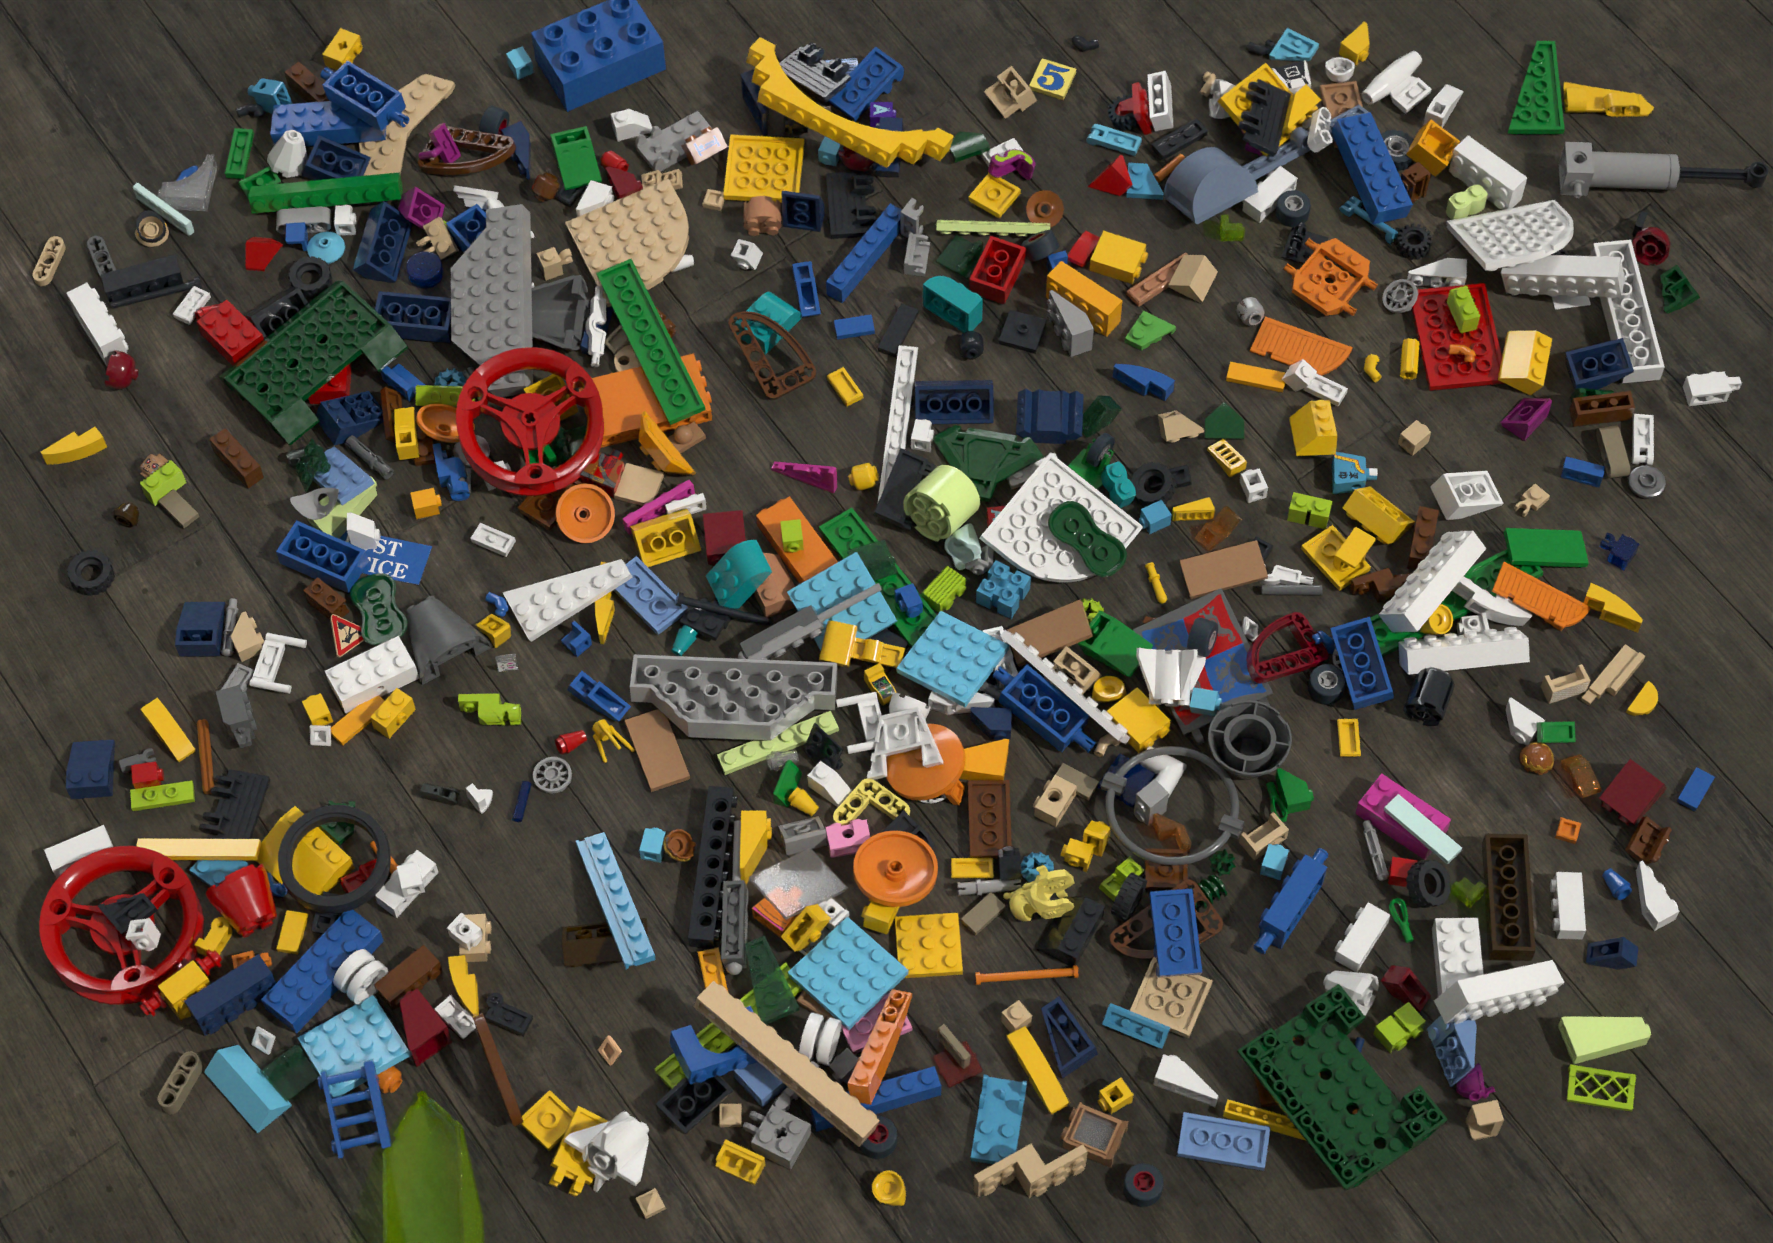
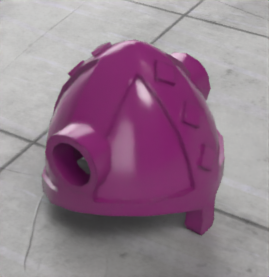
M1480 1063L1474 1064V1068L1456 1084V1092L1463 1097L1470 1098L1472 1101L1482 1098L1486 1099L1490 1093L1495 1091L1493 1086L1489 1088L1484 1087Z

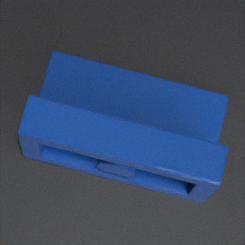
M397 364L393 369L386 366L380 371L383 381L394 390L401 392V395L409 402L416 396V385H425L400 364Z
M1566 456L1561 478L1600 487L1605 466Z

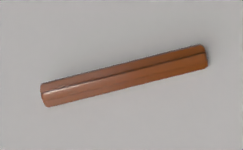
M203 719L197 721L202 789L204 794H211V789L214 787L210 732L208 720Z

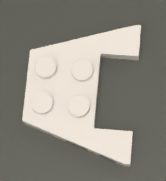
M916 707L880 716L875 737L876 747L870 761H872L871 770L868 771L867 779L876 780L888 777L886 756L922 748L924 767L928 768L943 764V759L921 709Z

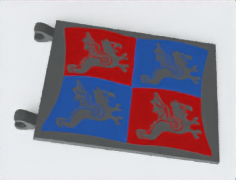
M1222 588L1133 629L1134 632L1153 644L1152 649L1187 650L1189 633L1197 618L1201 617L1217 622L1218 635L1214 648L1210 655L1206 657L1205 665L1194 687L1218 691L1219 697L1222 698L1220 710H1224L1234 702L1245 700L1259 701L1270 706L1266 697L1272 695L1273 692L1268 682L1263 684L1256 683L1248 672L1247 654L1250 645ZM1170 706L1183 735L1192 733L1197 745L1204 743L1199 729L1210 724L1215 716L1192 713L1189 706Z

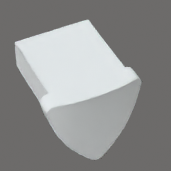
M472 783L466 787L467 797L475 808L483 814L491 804L493 791L487 789L478 790Z

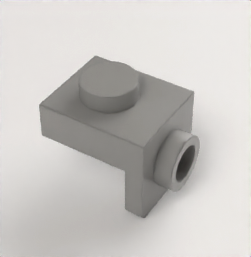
M988 545L981 548V559L977 558L966 563V569L977 575L984 574L990 570L993 565L994 550Z

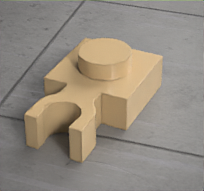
M1534 484L1522 495V501L1515 505L1514 510L1517 511L1519 508H1524L1522 516L1525 517L1530 508L1537 511L1549 500L1550 495Z

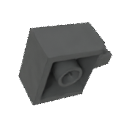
M240 685L216 691L223 723L226 725L230 740L238 743L240 748L251 746L252 739L256 738L254 730H257V725L253 718V710L247 692H242Z

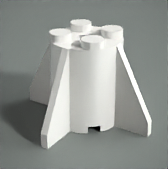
M1137 648L1136 657L1149 690V704H1165V706L1177 707L1178 705L1190 706V695L1205 665L1206 657L1197 655L1198 650L1195 649L1165 651Z
M622 1111L611 1121L571 1133L565 1138L564 1142L582 1152L584 1162L588 1160L590 1164L589 1170L596 1175L593 1189L595 1192H598L606 1180L610 1178L615 1179L617 1176H620L634 1186L641 1181L649 1142L647 1134L649 1128L645 1123L639 1122L630 1116L629 1113Z

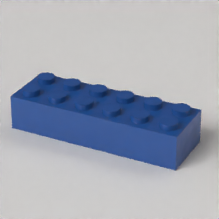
M332 101L273 106L271 137L274 144L289 130L301 133L305 146H314L318 136L338 144L383 141L386 139V128L383 131H379Z
M1371 112L1337 119L1331 133L1372 224L1407 217L1413 204Z
M354 910L344 912L261 999L265 1009L297 1034L337 992L338 988L334 986L333 980L342 963L351 954L360 949H365L372 954L384 942L381 931Z

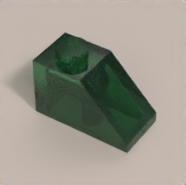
M1098 395L1083 414L1082 432L1087 438L1091 437L1111 424L1122 408L1111 396Z

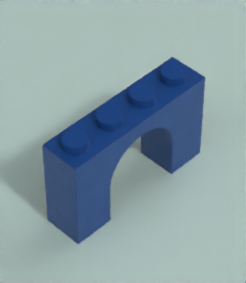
M751 1006L745 1007L750 1012H753ZM691 1025L671 1031L670 1046L689 1084L700 1083L708 1078L722 1076L729 1071L743 1069L748 1065L759 1063L739 1045L727 1053L708 1051L700 1044Z

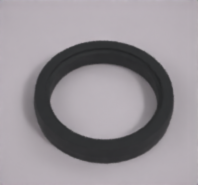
M346 805L323 806L301 816L285 833L278 853L279 873L285 888L297 902L311 910L322 913L347 912L371 900L384 885L391 864L389 842L381 826L366 812ZM331 822H347L361 827L373 838L377 848V859L371 875L360 887L340 896H321L306 890L299 884L293 874L292 860L297 845L308 832L320 825Z

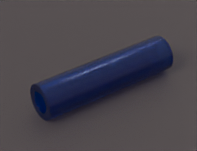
M522 781L512 817V820L515 822H522L532 785L528 781Z

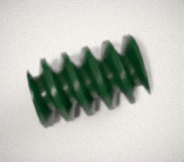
M1209 875L1207 879H1202L1200 884L1196 883L1211 905L1214 903L1213 897L1217 901L1220 900L1219 893L1224 897L1227 896L1223 882L1216 875ZM1198 901L1195 904L1197 912H1200L1199 905L1203 909L1207 908L1205 901Z

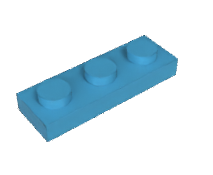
M1112 1003L1108 1006L1102 1023L1104 1026L1161 1049L1164 1047L1170 1027Z

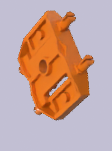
M1308 238L1305 245L1314 250L1313 254L1299 270L1288 263L1283 269L1292 275V293L1326 316L1340 314L1344 310L1353 317L1357 309L1348 304L1353 295L1364 285L1373 291L1378 286L1368 277L1370 261L1336 238L1321 244H1317ZM1327 256L1335 263H1337L1338 265H1340L1341 267L1355 275L1356 278H1353L1351 275H1349L1347 271H1343L1342 269L1334 265L1332 261L1327 260L1324 257ZM1325 278L1333 279L1334 283H1327Z

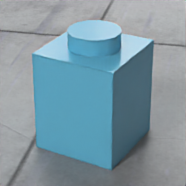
M523 46L506 53L508 66L517 80L534 73L532 60Z
M825 136L818 150L819 162L837 166L840 159L838 152L839 150L843 152L844 146Z
M1193 687L1189 706L1191 712L1215 716L1217 710L1220 711L1222 705V698L1219 697L1218 691Z
M645 828L639 850L641 859L661 863L664 854L663 841L666 837V832L659 828Z
M1268 844L1260 874L1280 880L1289 850L1278 844Z

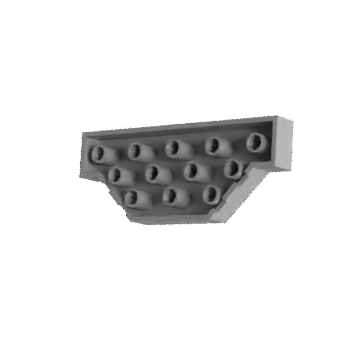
M522 204L486 209V228L451 267V341L479 365L502 352L517 348L533 347L530 212ZM533 370L508 374L494 382L488 388V391L498 397L524 394V388L533 384Z
M634 655L630 681L631 702L653 703L688 737L772 740L814 709L835 710L837 663Z

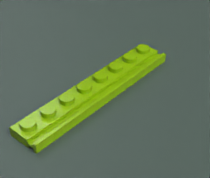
M784 963L740 999L744 1007L751 1006L753 1012L760 1017L762 1022L803 990L788 976L790 968L787 963ZM712 1022L696 1035L700 1044L708 1051L714 1053H726L737 1044ZM674 1053L654 1069L655 1073L661 1077L670 1089H673L686 1077Z

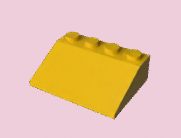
M296 806L282 816L261 842L258 860H255L259 864H263L266 871L271 873L272 877L281 885L283 882L278 866L279 847L287 830L297 819L304 815ZM319 827L314 828L301 839L295 849L292 860L293 874L299 884L306 890L323 896V892H328L340 882V878L345 877L354 869L351 857Z

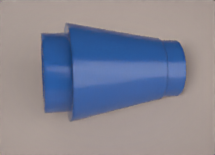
M1608 869L1603 873L1602 877L1613 897L1622 900L1629 896L1632 892L1629 882L1613 869Z

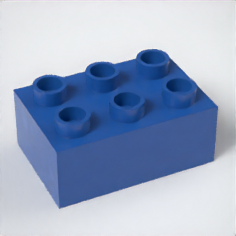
M607 0L531 32L535 60L567 112L666 70L663 41L637 0Z

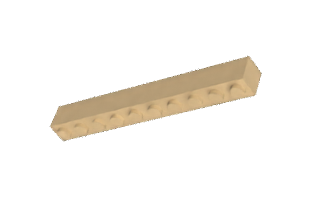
M713 981L697 997L694 1005L695 1009L857 1146L860 1147L876 1129L880 1120L877 1119V1116L871 1110L865 1109L856 1097L850 1096L839 1083L833 1082L827 1077L824 1070L815 1067L806 1055L800 1054L789 1041L783 1040L777 1035L774 1028L764 1024L756 1013L750 1012L745 1008L744 1004L739 999L732 997L724 986L718 985Z

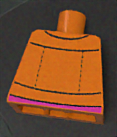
M795 887L787 894L779 888L775 889L752 908L753 917L781 938L782 934L801 913V905L797 901L803 895Z

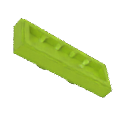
M416 385V406L446 404L457 407L463 386Z
M193 781L130 790L131 808L133 811L195 802Z

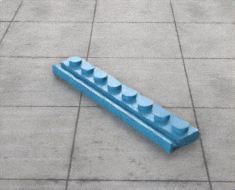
M605 832L586 837L585 840L580 842L576 840L577 849L625 968L628 969L631 965L638 966L654 961L655 954Z

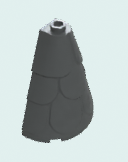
M572 275L532 288L533 338L548 342L565 350L580 349L578 345L582 342L586 321L590 314V300H587L585 292H588V289L581 275Z

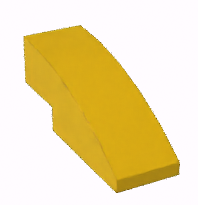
M93 427L80 436L72 432L41 451V454L47 465L61 464L86 458L107 448V445L101 433L96 427Z
M1591 583L1584 603L1590 606L1591 609L1602 612L1599 619L1638 633L1643 619L1637 612L1615 594Z
M158 697L141 708L144 718L178 762L196 751Z
M465 955L448 957L449 969L458 997L464 1008L472 1017L479 1015L475 974L468 975V963Z

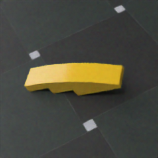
M613 590L595 601V617L600 644L605 643L615 612L614 601L610 600Z
M1026 1026L1007 1035V1040L1017 1054L1019 1063L1027 1073L1029 1082L1049 1113L1053 1114L1070 1105L1051 1067Z

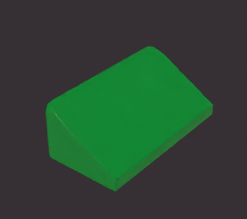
M269 166L239 181L238 185L248 199L252 186L273 185L281 181L277 173L273 172Z
M791 760L786 761L773 792L774 804L786 808L791 803L788 801V798L797 788L802 776L801 770Z

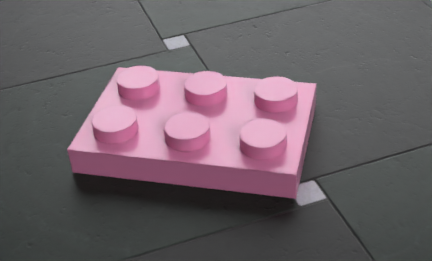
M890 993L883 997L850 1030L841 1025V1030L852 1053L856 1054L863 1051ZM907 1015L900 1035L912 1031Z

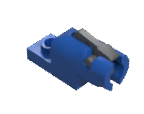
M440 443L433 444L440 486H447L452 500L462 501L468 499L471 494V470L465 468L459 457L447 458L446 450H442Z

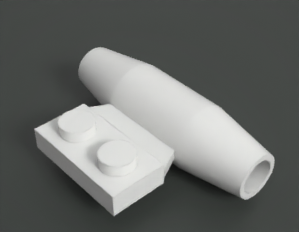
M1412 51L1395 60L1377 75L1363 91V100L1371 105L1390 94L1392 102L1405 114L1429 95L1432 90L1419 77L1411 76L1421 64V56L1416 51Z

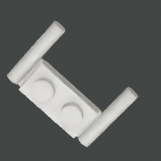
M267 633L253 677L250 680V686L290 694V685L274 683L285 651V644L306 648L307 640Z
M876 692L836 700L837 708L858 704L866 739L865 743L847 746L848 754L872 750L876 747L875 737L879 719L882 716Z

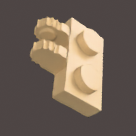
M441 217L424 225L423 227L428 236L416 242L418 247L424 246L430 241L433 244V247L423 251V257L437 252L440 259L444 260L459 251Z

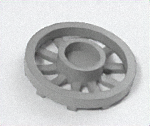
M545 758L534 768V783L540 791L546 793L562 792L571 783V768L561 758ZM552 762V766L548 767L546 763ZM556 762L561 763L559 767L555 766ZM542 765L544 766L545 771L539 770ZM564 766H565V767L567 768V770H568V771L560 772L561 769H562ZM537 773L544 775V777L537 778L536 776ZM568 774L567 779L561 777ZM546 780L542 786L538 783ZM559 780L565 783L561 786ZM548 783H550V789L545 788Z

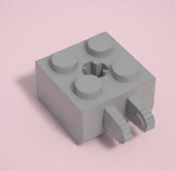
M773 1105L766 1117L751 1111L750 1118L761 1124L759 1128L747 1122L743 1125L744 1130L755 1135L751 1141L752 1150L791 1170L811 1135V1124Z

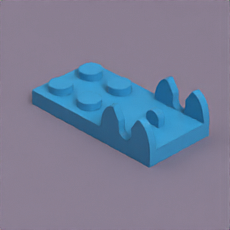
M984 1075L971 1161L995 1164L1016 1152L1027 1081L1018 1082Z

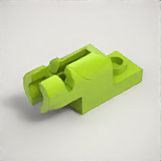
M458 694L460 711H478L479 722L482 725L504 726L507 720H509L510 725H521L520 704L506 702L502 704L500 694Z

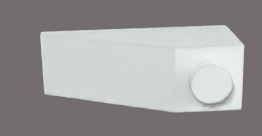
M1163 1055L1155 1076V1086L1216 1107L1218 1095L1184 1061H1181L1180 1058L1174 1055Z

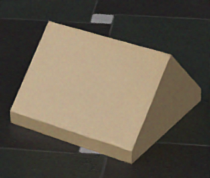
M1183 255L1168 287L1202 304L1218 271L1205 255Z

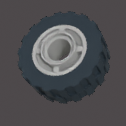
M1387 130L1381 133L1397 171L1405 170L1408 166L1410 167L1413 160L1406 153L1414 139L1409 134L1400 130Z

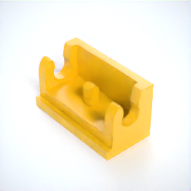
M725 1139L717 1155V1163L715 1165L716 1168L755 1185L765 1166V1157Z

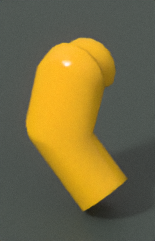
M1370 354L1365 359L1364 371L1374 382H1377L1382 377L1375 369L1377 362H1379V357Z

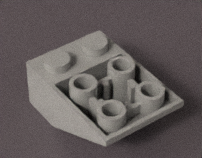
M1053 290L1049 291V299H1047L1048 310L1046 313L1049 321L1054 323L1056 335L1062 339L1063 349L1068 351L1070 357L1092 350L1094 328L1087 314Z

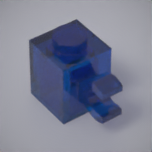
M1607 533L1605 539L1609 542L1607 543L1602 540L1599 546L1610 551L1607 559L1608 562L1625 571L1636 555L1640 544L1633 538L1623 534L1616 542L1614 535Z

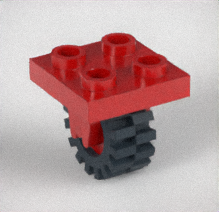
M1139 82L1132 84V95L1129 94L1127 97L1125 94L1123 98L1118 96L1117 101L1115 99L1112 101L1113 105H1109L1108 116L1113 125L1119 130L1126 131V127L1130 130L1132 129L1131 126L1136 127V123H1138L1144 135L1151 134V126L1153 124L1150 119L1147 93L1145 89H1142Z

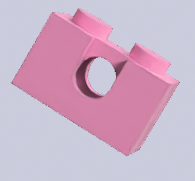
M855 819L849 825L844 826L840 823H834L826 827V838L831 858L856 854L859 847L870 838L867 819ZM851 834L853 837L845 838L844 835Z

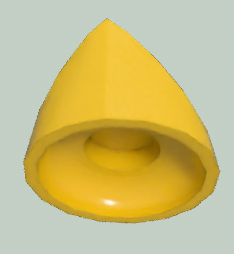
M1440 604L1420 628V632L1430 635L1447 633L1453 624V615L1450 609Z
M1114 676L1101 677L1094 684L1092 699L1096 702L1120 700L1127 695L1124 683Z
M884 1171L878 1174L872 1184V1192L875 1198L887 1205L903 1206L906 1190L901 1176L893 1171Z

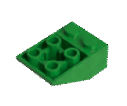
M587 126L550 134L552 149L565 190L589 185L591 180L602 182Z
M1099 611L1089 624L1093 637L1077 643L1084 654L1128 677H1131L1139 666L1136 657L1137 648L1152 649L1153 644L1116 618L1102 611Z

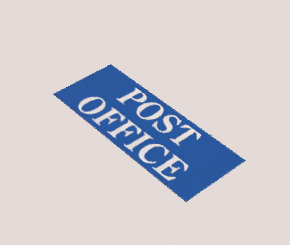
M346 530L339 539L351 544ZM380 536V541H377V549H364L366 550L369 563L362 573L368 575L385 573L394 580L419 585L432 546Z

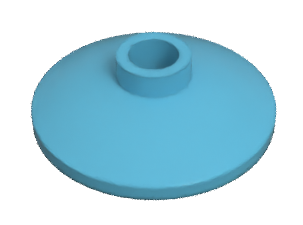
M334 232L318 233L310 239L307 245L309 257H319L326 261L327 264L337 261L345 251L344 240Z

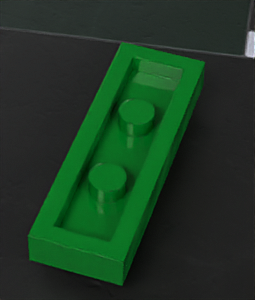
M234 128L225 171L226 178L245 179L254 137L253 129Z

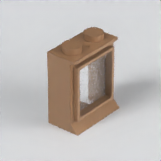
M1080 1102L1078 1108H1073L1071 1111L1069 1128L1065 1127L1060 1138L1063 1140L1062 1148L1072 1151L1084 1145L1087 1150V1158L1111 1168L1115 1153L1121 1145L1122 1137L1127 1132L1129 1121L1119 1120L1085 1106Z

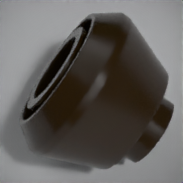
M130 502L122 503L113 511V517L119 524L132 528L138 524V507Z

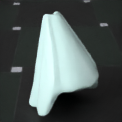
M971 523L959 528L946 539L945 550L952 556L954 565L958 570L965 569V564L977 558L981 559L980 543Z

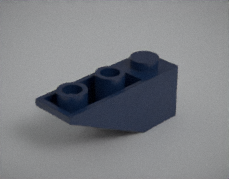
M519 121L502 129L501 133L514 140L516 150L510 158L513 162L516 161L520 174H524L527 180H529L531 168L530 136L523 123Z

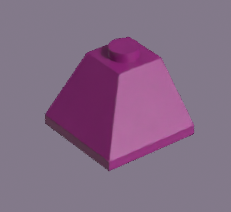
M414 187L402 194L398 210L407 220L425 230L424 225L438 217L442 218L445 205L419 188Z

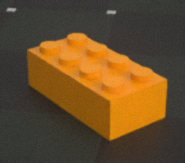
M1062 261L1047 275L1046 298L1049 299V291L1051 290L1059 294L1087 314L1097 333L1107 337L1120 323L1122 300Z

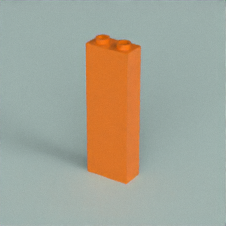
M791 497L777 501L775 505L761 510L756 515L757 526L778 555H780L799 584L838 563ZM800 519L804 550L784 552L780 521Z

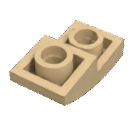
M677 169L663 174L659 170L642 174L643 189L666 179L670 180L674 190L683 188L682 173Z

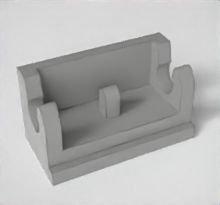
M913 198L900 212L901 235L909 238V232L920 235L923 232V225L919 227V216L923 212V205L918 210H914L916 200Z
M909 232L904 274L925 276L930 242H926L928 236Z

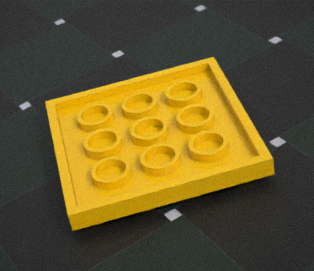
M1267 63L1263 64L1217 101L1238 126L1240 121H1243L1241 113L1243 111H1250L1252 101L1246 98V93L1251 91L1248 89L1249 82H1257L1260 79L1290 93V98L1293 96V93ZM1298 123L1295 124V125L1297 126V128H1298V127H1303L1302 124H1300V125H1299ZM1286 132L1281 137L1279 147L1290 139L1291 133L1288 135ZM1261 151V153H1262L1264 156L1267 157V156L1269 155V154H1267V153Z
M730 135L723 194L724 200L750 201L752 197L769 196L772 197V201L777 202L779 200L782 203V190L800 193L804 138Z

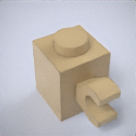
M555 247L537 253L539 268L545 280L563 275L562 265L573 262L570 249L563 250L559 255Z

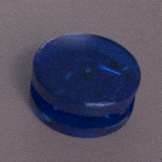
M418 252L411 256L407 262L406 268L409 280L416 287L431 288L437 285L443 277L441 260L432 252Z

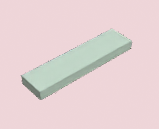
M139 183L133 186L135 196L139 201L188 236L194 233L189 219Z
M1399 794L1384 807V811L1446 864L1461 852V846Z

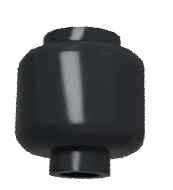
M967 331L960 336L959 352L964 358L976 359L983 354L984 340L980 333Z

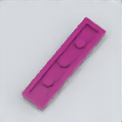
M690 480L680 483L669 492L661 494L652 502H648L635 512L629 513L623 518L627 533L629 535L632 533L630 528L632 525L664 515L666 513V504L695 494L693 483Z

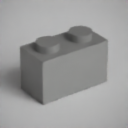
M1155 779L1136 794L1134 814L1139 821H1144L1148 826L1166 812L1169 793Z

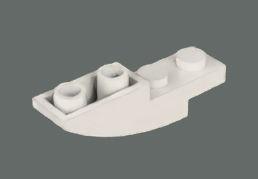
M1464 576L1452 589V591L1467 600L1464 605L1465 608L1478 615L1486 613L1489 620L1507 625L1523 626L1532 617L1531 613L1513 603L1509 597L1505 599L1498 594L1493 597L1488 591L1480 588Z

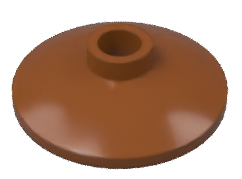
M1048 190L1034 193L1026 205V214L1031 223H1050V227H1053L1061 220L1064 212L1061 198L1056 193ZM1042 206H1047L1048 211L1046 213L1041 211Z

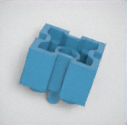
M995 560L988 571V580L983 579L976 590V603L989 609L993 605L997 607V613L1012 619L1019 608V599L1023 601L1030 590L1031 577L1020 571H1016L1013 574L1009 572V566Z

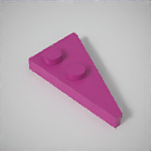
M774 462L771 468L772 471L831 493H835L837 489L836 467Z

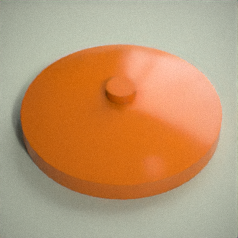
M927 724L943 759V764L924 767L922 748L886 756L888 775L886 778L895 792L907 799L923 801L946 793L957 783L965 767V751L957 735L947 727L938 724Z
M903 831L881 832L867 839L856 852L853 866L854 879L862 893L876 903L891 907L908 906L926 897L936 883L938 862L935 853L924 840L914 834Z

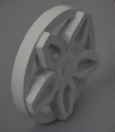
M1407 279L1396 280L1385 289L1382 298L1383 304L1393 313L1409 311L1417 301L1418 290ZM1406 284L1412 286L1413 289H1407ZM1398 285L1396 290H1391L1392 288ZM1387 298L1391 300L1389 306L1387 304Z

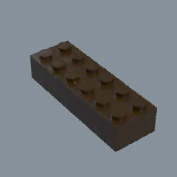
M1485 833L1482 842L1489 960L1532 961L1536 949L1528 834Z

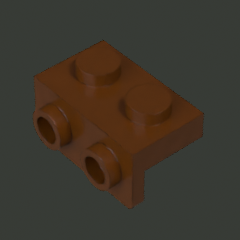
M1647 816L1642 817L1625 851L1637 861H1643L1645 865L1655 863L1661 857V850L1669 841V834L1672 829L1669 826L1661 828Z

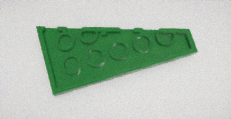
M1555 41L1536 42L1508 134L1564 133Z

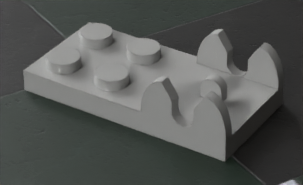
M696 111L662 131L658 126H654L649 138L639 134L635 142L636 150L653 171H662L686 158L687 156L681 145L686 143L685 139L692 135L696 137L701 135L700 131L710 125Z

